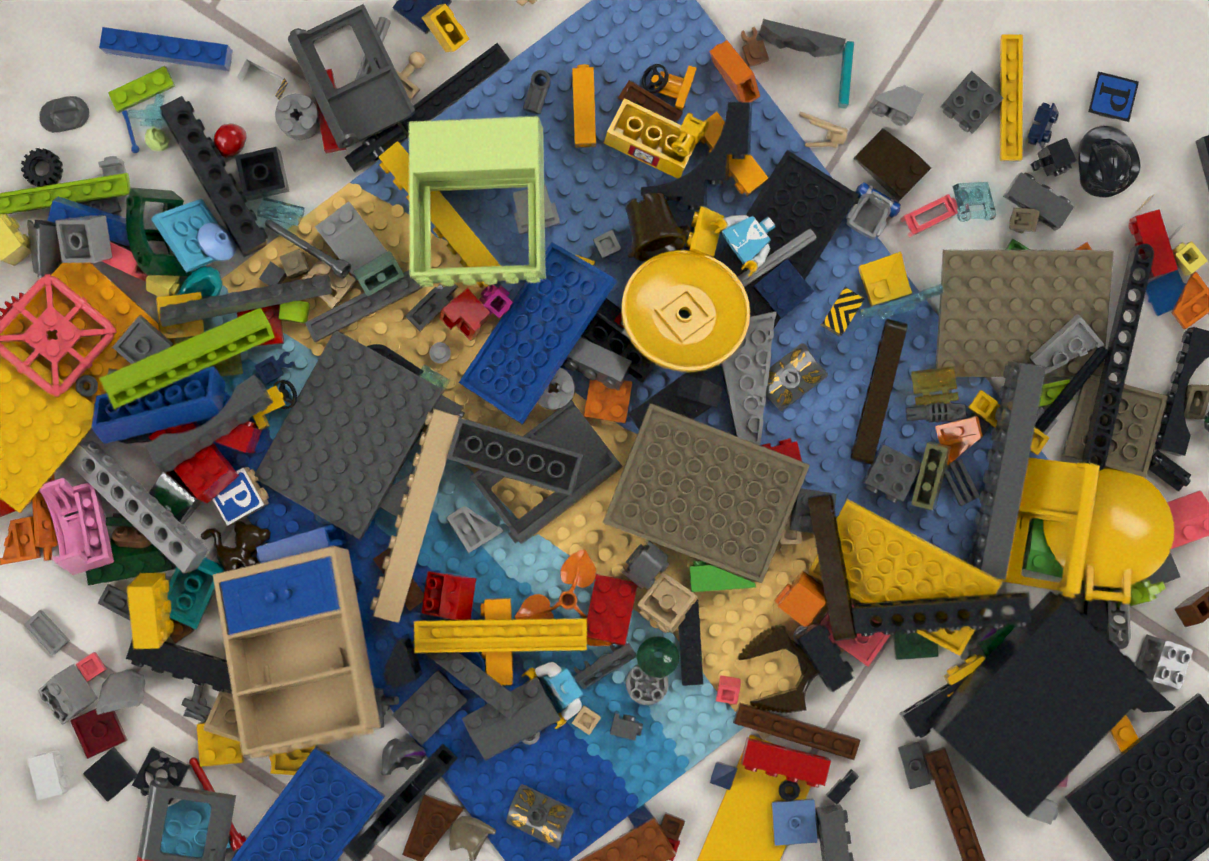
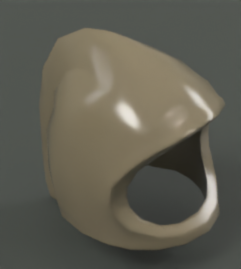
M462 816L455 820L451 826L449 834L450 851L464 848L469 854V861H475L488 834L495 835L496 830L479 819L471 816Z

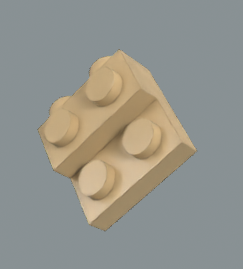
M663 572L637 605L640 610L639 614L647 621L653 619L657 622L656 627L664 633L669 631L673 634L685 619V614L698 597Z

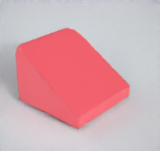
M720 676L716 701L737 705L741 679Z

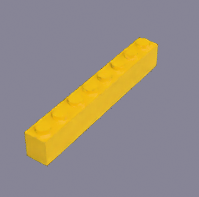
M397 141L379 156V159L382 161L379 165L386 174L391 172L395 177L393 182L400 191L404 188L409 194V154ZM430 191L431 222L435 226L432 230L440 239L444 237L449 244L446 247L453 255L458 253L462 258L460 264L463 267L501 266L441 192ZM476 282L480 288L491 286L484 284V282Z

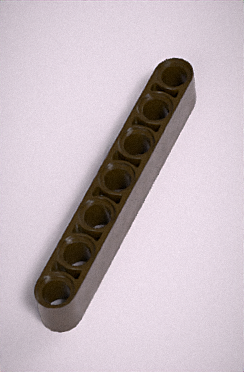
M888 318L884 323L851 453V460L870 465L874 461L907 332V323Z
M831 493L809 496V510L833 638L835 641L857 638V634H855L853 606Z

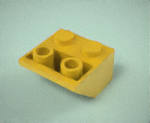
M700 207L699 212L695 211L691 227H695L694 233H689L686 243L689 251L707 254L714 258L720 232L718 234L714 232L719 227L716 224L711 225V222L717 218H724L723 215L705 207Z

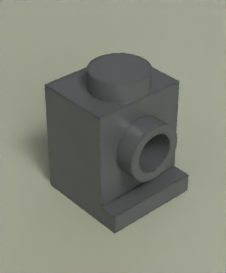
M615 711L610 730L611 735L635 740L636 735H641L643 723L636 721V717L623 714V717H620L619 712Z

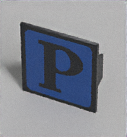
M1098 71L1088 112L1129 122L1139 81Z

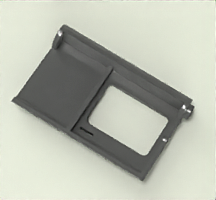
M364 4L329 21H325L308 31L297 28L290 32L288 36L289 44L339 148L350 147L414 115L415 109ZM349 25L352 27L372 71L336 89L317 53L314 42Z
M572 400L523 436L584 455L572 497L554 492L520 519L515 520L492 492V487L503 479L504 476L478 470L470 477L509 527L511 532L508 535L515 544L518 541L523 544L622 468V465Z

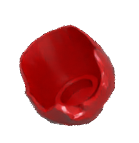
M237 124L221 125L214 134L216 149L226 159L237 155L244 148L247 138L246 131Z

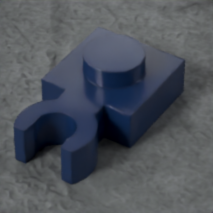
M283 352L278 360H276L275 356H271L255 365L265 385L283 376L282 369L284 367L292 368L295 365L294 361L286 364L284 361L285 357L290 355L289 352Z

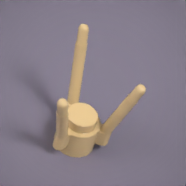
M800 112L799 115L809 119L810 124L828 130L827 139L830 140V142L805 143V147L830 146L837 148L838 144L843 145L845 143L847 128Z

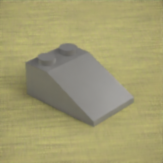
M349 201L315 226L338 258L351 264L350 273L356 280L357 278L353 273L354 270L387 252Z

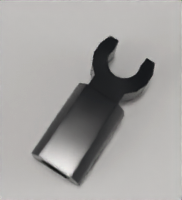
M850 769L842 780L839 779L826 794L827 797L837 805L851 790L850 786L859 778L858 774Z

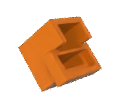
M802 571L793 581L792 585L788 583L774 601L779 604L778 607L803 627H808L821 612V608L826 603L824 586Z

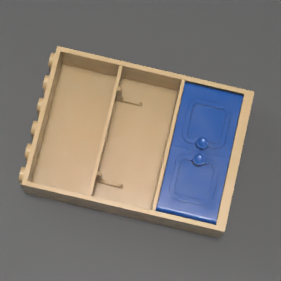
M333 546L213 575L243 755H251V758H263L272 756L275 753L291 752L293 749H304L317 744L332 743L334 740L354 738L353 735L373 734V729L381 728L349 550Z

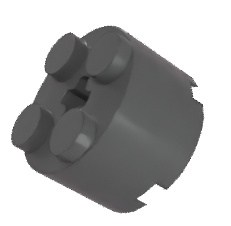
M645 540L646 545L640 544L626 561L628 567L626 569L622 567L621 572L640 588L645 587L649 589L656 581L654 577L659 571L661 573L664 572L669 566V562L667 561L668 555L651 541Z

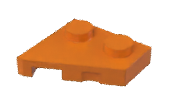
M33 516L10 520L8 536L4 542L5 551L3 558H0V565L41 558L39 547L35 546Z

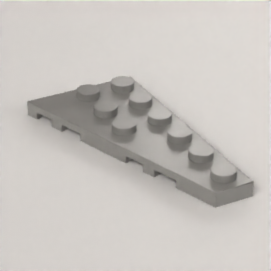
M776 312L750 317L748 330L743 342L732 356L721 363L735 435L758 445H761L763 412L766 403L765 395L766 387L768 386Z

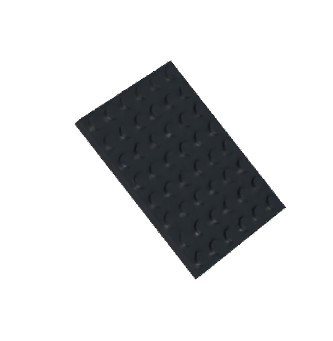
M1197 693L1064 797L1113 861H1193L1209 848V704L1201 694Z

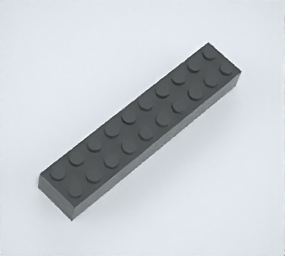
M1008 362V365L1004 368L1003 377L1005 378V383L1001 387L999 394L1001 404L995 414L997 425L991 435L993 446L987 456L989 467L983 477L985 487L979 498L981 508L975 520L977 529L976 533H973L971 541L973 550L972 554L970 553L968 556V563L999 579H1006L1046 367L1019 362Z

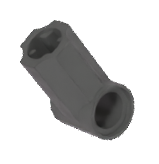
M537 70L532 74L523 110L541 115L551 83L549 74L546 71ZM537 77H545L547 79L546 84L543 86L536 85L535 80Z

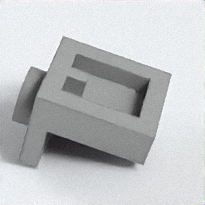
M116 156L105 157L104 161L98 162L99 167L102 168L103 176L126 173L124 161Z

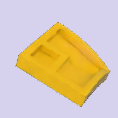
M901 251L858 267L871 307L912 294Z
M201 292L156 297L159 330L167 339L192 338L204 333L203 319L162 327L160 321V307L184 303L190 300L202 299Z

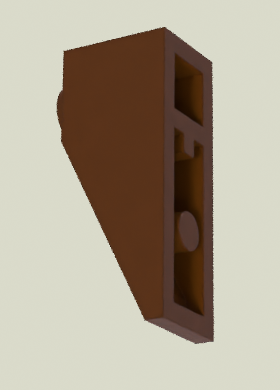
M1209 586L1189 597L1174 609L1184 627L1203 623L1209 618Z

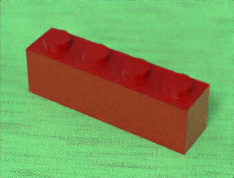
M747 737L741 764L745 766L744 769L757 772V769L764 770L766 775L777 777L780 774L786 776V780L792 782L803 780L807 781V785L819 788V785L825 786L831 760L827 757Z

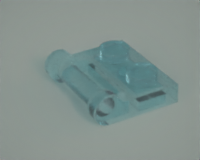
M988 182L958 183L952 186L959 209L957 218L960 222H967L970 219H995L996 210ZM983 205L984 210L970 211L969 206Z

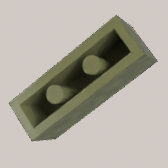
M931 441L926 444L911 505L929 510L936 508L951 446Z

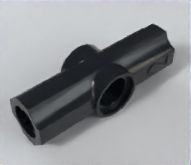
M398 124L393 125L381 133L365 139L362 145L345 156V159L356 173L372 161L380 160L379 156L397 141L399 143L404 141L407 136Z

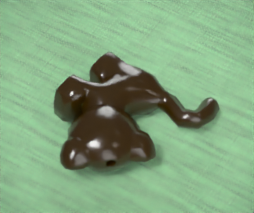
M238 521L234 526L236 533L235 548L223 546L221 532L215 528L206 529L201 534V538L204 540L211 536L214 537L216 558L222 565L224 572L242 568L241 565L249 567L261 564L257 557H252V553L257 551L256 547L264 545L271 536L270 530L261 529L252 524H245L242 521Z

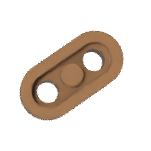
M119 526L112 533V539L115 545L119 547L145 548L152 544L136 527Z

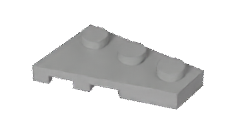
M1077 314L1029 358L1035 365L1046 367L1045 374L1067 364L1069 360L1077 356L1081 357L1087 354V351L1095 347L1100 348L1105 344L1083 318Z

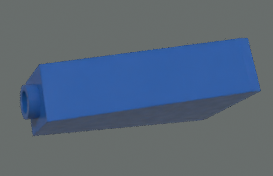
M333 524L256 547L257 559L259 563H265L347 543L344 531Z

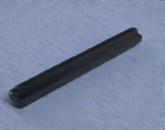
M1105 347L1097 348L1035 423V428L1042 433L1045 432L1109 355V351Z

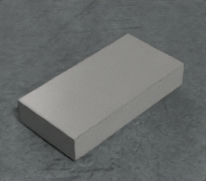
M39 610L24 624L51 655H55L70 641L42 610Z

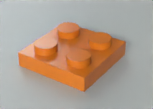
M590 379L584 417L626 424L632 381L624 380L620 390L607 388L602 382Z

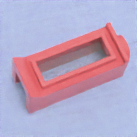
M947 194L904 215L900 220L901 222H906L910 230L908 233L910 238L955 216L958 213V204L953 197L951 198Z

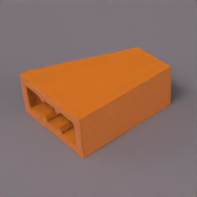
M728 40L716 45L709 51L713 64L738 102L751 103L760 97L754 73Z

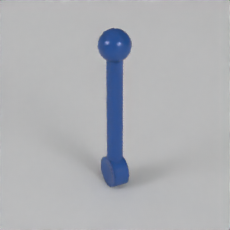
M127 110L122 111L132 143L131 151L138 153L139 146L135 142L129 113Z

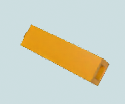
M582 64L577 65V68H572L575 148L596 147L594 67Z

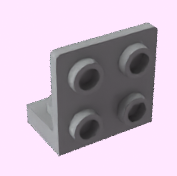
M1146 634L1136 667L1143 670L1149 676V680L1181 689L1193 649Z

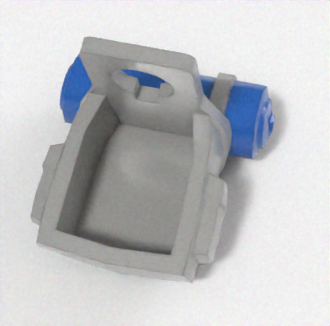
M863 182L856 189V193L859 194L857 197L859 201L858 204L853 205L848 213L846 224L856 232L870 239H875V237L880 236L886 227V218L888 216L893 218L898 215L901 204L895 201L894 198L879 192L872 185L869 186Z

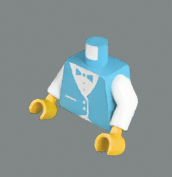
M736 215L717 218L711 222V225L716 224L719 227L714 232L718 234L722 231L721 235L742 262L743 266L741 269L748 268L751 271L748 276H752L757 268L765 262L769 253L770 238L766 233L775 228L772 220L767 217L758 223L753 216Z
M549 662L536 669L529 668L522 674V677L526 675L530 678L527 682L536 677H541L561 709L562 713H558L561 720L557 721L555 729L566 724L567 720L581 710L580 698L583 693L567 668L559 666L554 662Z

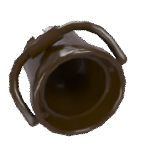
M663 194L643 195V201L637 202L635 198L627 204L625 209L633 239L631 249L628 252L629 258L634 257L638 261L646 262L656 255L681 250L687 242L685 235L690 233V227L688 225L677 226L666 197L664 198Z

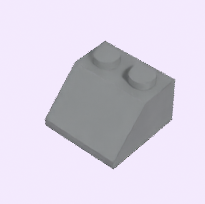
M106 215L55 220L62 263H95L112 258Z

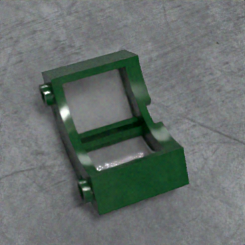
M130 188L129 196L126 198V229L129 245L137 265L146 275L189 276L190 271L186 273L151 220L156 214L183 205L184 200L174 191Z

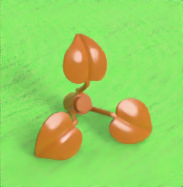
M582 549L575 552L562 565L560 571L561 580L565 584H572V587L569 591H565L560 595L559 602L550 607V601L547 597L541 594L531 595L522 603L515 615V619H554L551 611L559 606L567 610L575 609L582 618L587 619V616L578 608V600L573 593L576 585L580 588H586L596 578V568L587 551ZM587 638V645L590 646L612 645V643Z

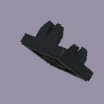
M151 747L132 786L140 789L141 795L147 796L149 785L146 781V771L152 774L155 780L157 778V771L163 769L168 774V782L173 786L180 787L190 765L155 747ZM156 760L164 763L162 767L158 768L150 764ZM170 767H175L177 779L171 776ZM174 798L169 799V805L172 803Z

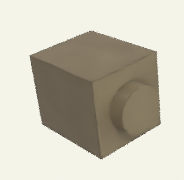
M300 249L280 256L285 273L290 279L310 271L305 255Z

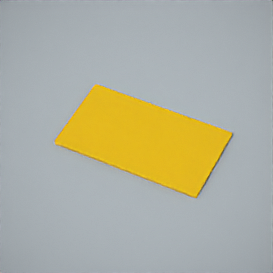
M752 734L749 735V738H753V739H757V740H761V741H764V742L771 743V742L766 741V740H763L762 738H759V737H757V736H755V735H752ZM741 754L736 766L737 771L732 787L725 792L697 861H780L786 845L774 844L772 802L786 801L779 794V785L782 781L786 780V776L778 774L777 777L766 775L764 770L757 769V772L744 769L745 766L741 764ZM798 780L800 794L795 800L806 799L811 786L806 784L807 781ZM788 786L785 789L786 793H791L793 791V787Z

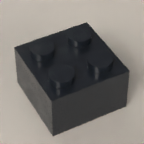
M277 147L235 156L243 195L248 201L290 192L281 151Z

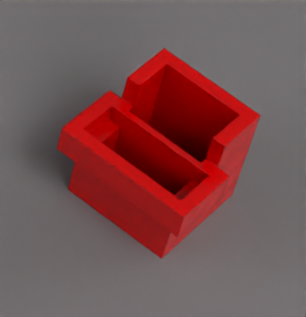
M467 288L442 309L439 318L450 330L457 326L468 340L472 341L477 336L481 326L487 322L490 312Z

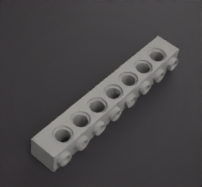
M94 441L78 444L68 464L183 573L197 569L209 550L203 545L202 541L188 531L185 525L181 524L155 497H152L141 484L137 483L126 470L122 469L111 456L107 455L100 445Z

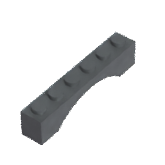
M253 375L236 386L225 407L209 422L185 433L162 434L145 445L154 465L166 473L173 470L184 460L193 457L196 452L204 447L210 446L216 439L230 433L233 428L247 422L253 415L264 411L274 402L264 384Z
M443 395L435 407L437 410L458 415L459 418H463L465 414L462 411L464 407ZM409 475L391 486L380 506L382 509L395 516L402 515L404 507H400L403 495H408L410 487L406 485Z

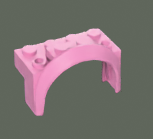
M64 478L45 483L39 490L49 508L57 536L60 557H52L55 563L61 568L68 570L72 575L114 563L100 493L88 482L74 487ZM79 511L78 514H74V515H71V516H68V517H64L66 514H70V513Z

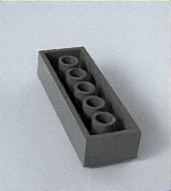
M463 418L458 420L447 456L448 460L572 497L584 455Z

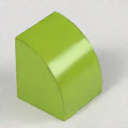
M300 300L282 303L280 305L279 319L305 324L308 321L310 303Z

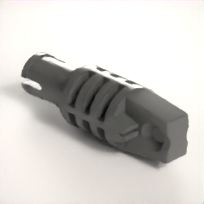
M946 402L927 404L925 407L906 408L907 422L926 420V422L930 423L961 419L966 417L965 404Z

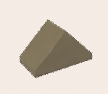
M1209 385L1187 386L1184 397L1185 419H1204L1209 403Z

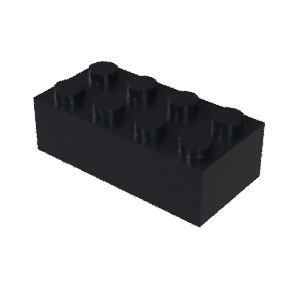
M703 371L686 372L683 374L710 382ZM680 376L628 413V416L639 430L649 403L693 420L712 406L676 397L681 379Z

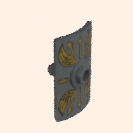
M801 343L770 367L766 396L782 411L828 377V373L816 361L806 344Z
M521 784L511 803L507 823L555 848H559L567 823L574 811L571 807Z

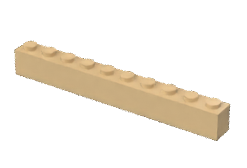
M434 408L432 413H427L425 424L428 427L426 433L422 432L419 440V445L422 446L420 454H415L413 466H416L414 474L409 475L406 485L410 487L408 495H403L400 507H404L402 515H397L394 527L398 529L396 535H392L388 548H391L390 556H385L383 562L384 576H380L376 587V589H379L378 597H373L370 609L373 610V616L399 623L458 423V415Z

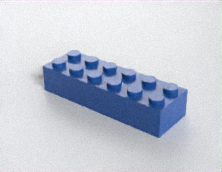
M212 366L115 409L107 393L96 396L91 429L106 444L214 417L223 409L225 381L217 369Z

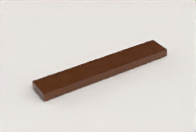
M739 702L733 720L734 724L851 760H855L861 741L859 738L774 712L758 709Z
M942 747L925 753L928 767L962 861H986L946 748Z

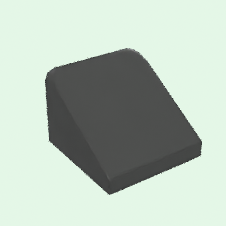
M270 261L259 279L272 286L273 284H282L287 275L283 269Z

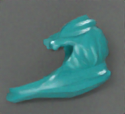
M202 266L193 270L191 275L183 282L176 295L201 292V296H219L222 289L220 272L211 266Z

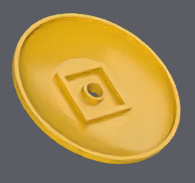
M675 250L650 258L639 266L630 277L622 298V320L631 342L652 362L675 371L696 372L721 364L739 348L749 326V301L738 277L730 268L716 258L695 251ZM679 311H688L690 317L687 319L680 317Z

